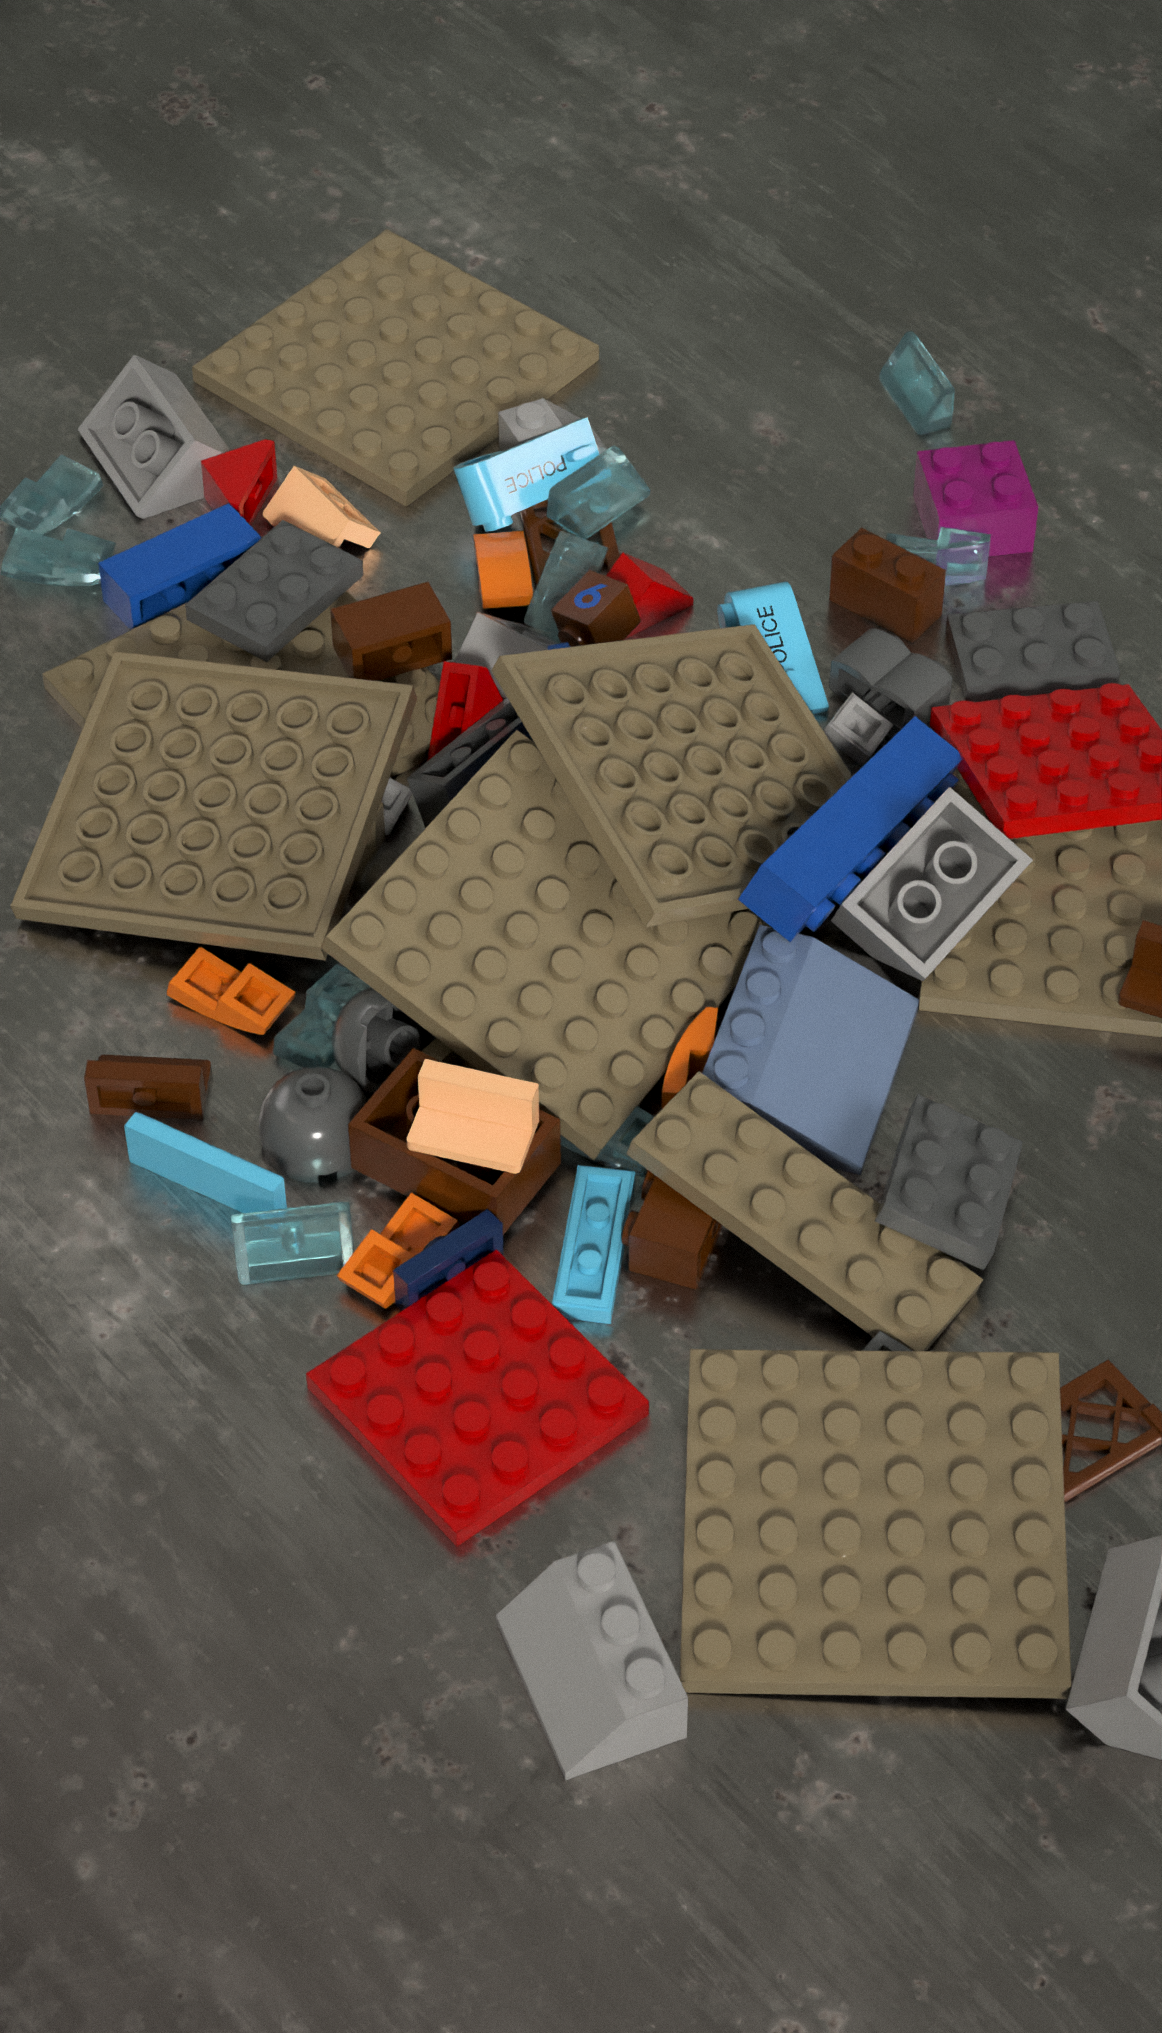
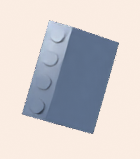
M759 925L702 1074L829 1167L861 1175L919 1008V999L814 937L798 934L789 942L772 927Z

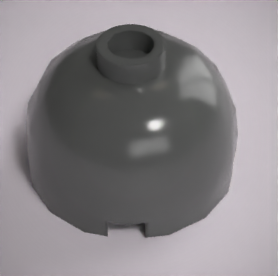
M372 987L356 993L342 1007L334 1023L331 1042L333 1055L341 1072L355 1081L363 1091L373 1095L413 1048L422 1051L436 1037Z
M324 1066L303 1067L287 1073L270 1088L262 1102L259 1115V1138L268 1164L283 1176L305 1183L319 1182L318 1175H328L337 1172L338 1179L352 1173L354 1169L351 1168L348 1124L368 1101L362 1088L341 1071Z

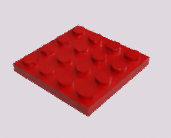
M1109 683L1102 685L1100 688L1074 691L1058 689L1049 694L1032 696L1008 695L997 700L980 702L957 701L952 705L931 707L930 727L959 751L962 760L957 767L958 771L991 823L1009 839L1162 820V730L1129 684Z
M497 1249L306 1373L307 1388L456 1547L649 1415V1400Z

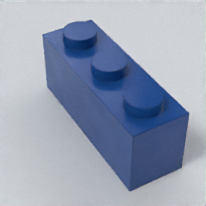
M229 503L99 562L103 601L129 630H132L189 602L261 539V536Z

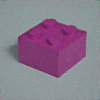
M1015 440L917 451L913 498L935 563L1033 552L1038 504Z

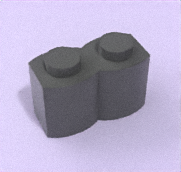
M870 628L831 661L829 687L844 702L853 692L892 723L893 726L890 730L898 733L914 716L924 724H927L930 721L931 707L948 705L953 678L938 661L921 654L911 653L897 636L880 629Z

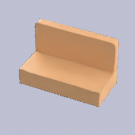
M293 466L263 511L264 518L273 527L284 520L337 548L346 539L370 549L381 533L326 478Z
M425 1059L418 1074L419 1109L407 1136V1148L411 1151L514 1174L519 1173L539 1123V1084Z

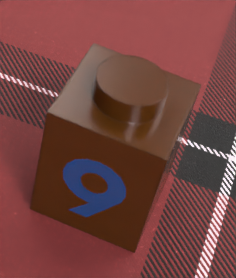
M589 570L551 609L559 631L558 638L560 642H568L571 647L623 641L641 622L628 584Z

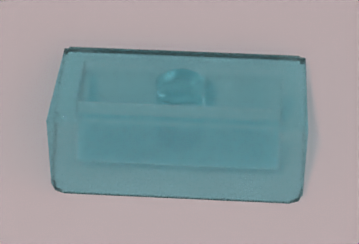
M913 331L906 332L882 368L879 380L917 434L923 435L949 428L952 423L955 389Z
M614 445L551 487L548 496L547 517L584 541L650 495V489L624 453Z
M349 1202L230 1215L238 1282L242 1285L338 1274L354 1253Z

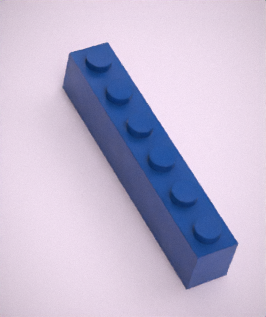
M914 716L762 863L738 900L789 942L806 926L813 932L816 931L834 909L835 905L831 901L834 900L837 904L841 905L860 883L861 879L856 875L859 874L865 879L886 856L882 849L889 853L911 829L907 824L913 827L934 804L931 800L936 802L949 787L954 789L959 779L953 775V772L962 760L959 751Z

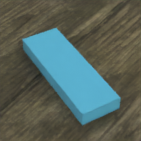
M135 1112L124 1125L129 1162L274 1228H278L287 1216L285 1184L282 1176L141 1113Z
M584 1165L577 1166L552 1305L566 1319L611 1324L625 1246L622 1244V1234L627 1217L631 1212L635 1189V1171Z

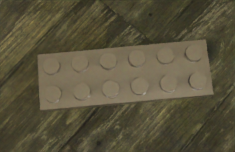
M700 1071L694 1075L630 1143L627 1155L872 1337H875L881 1331L912 1351H927L973 1297L983 1281L981 1277L951 1255L875 1222L880 1203Z

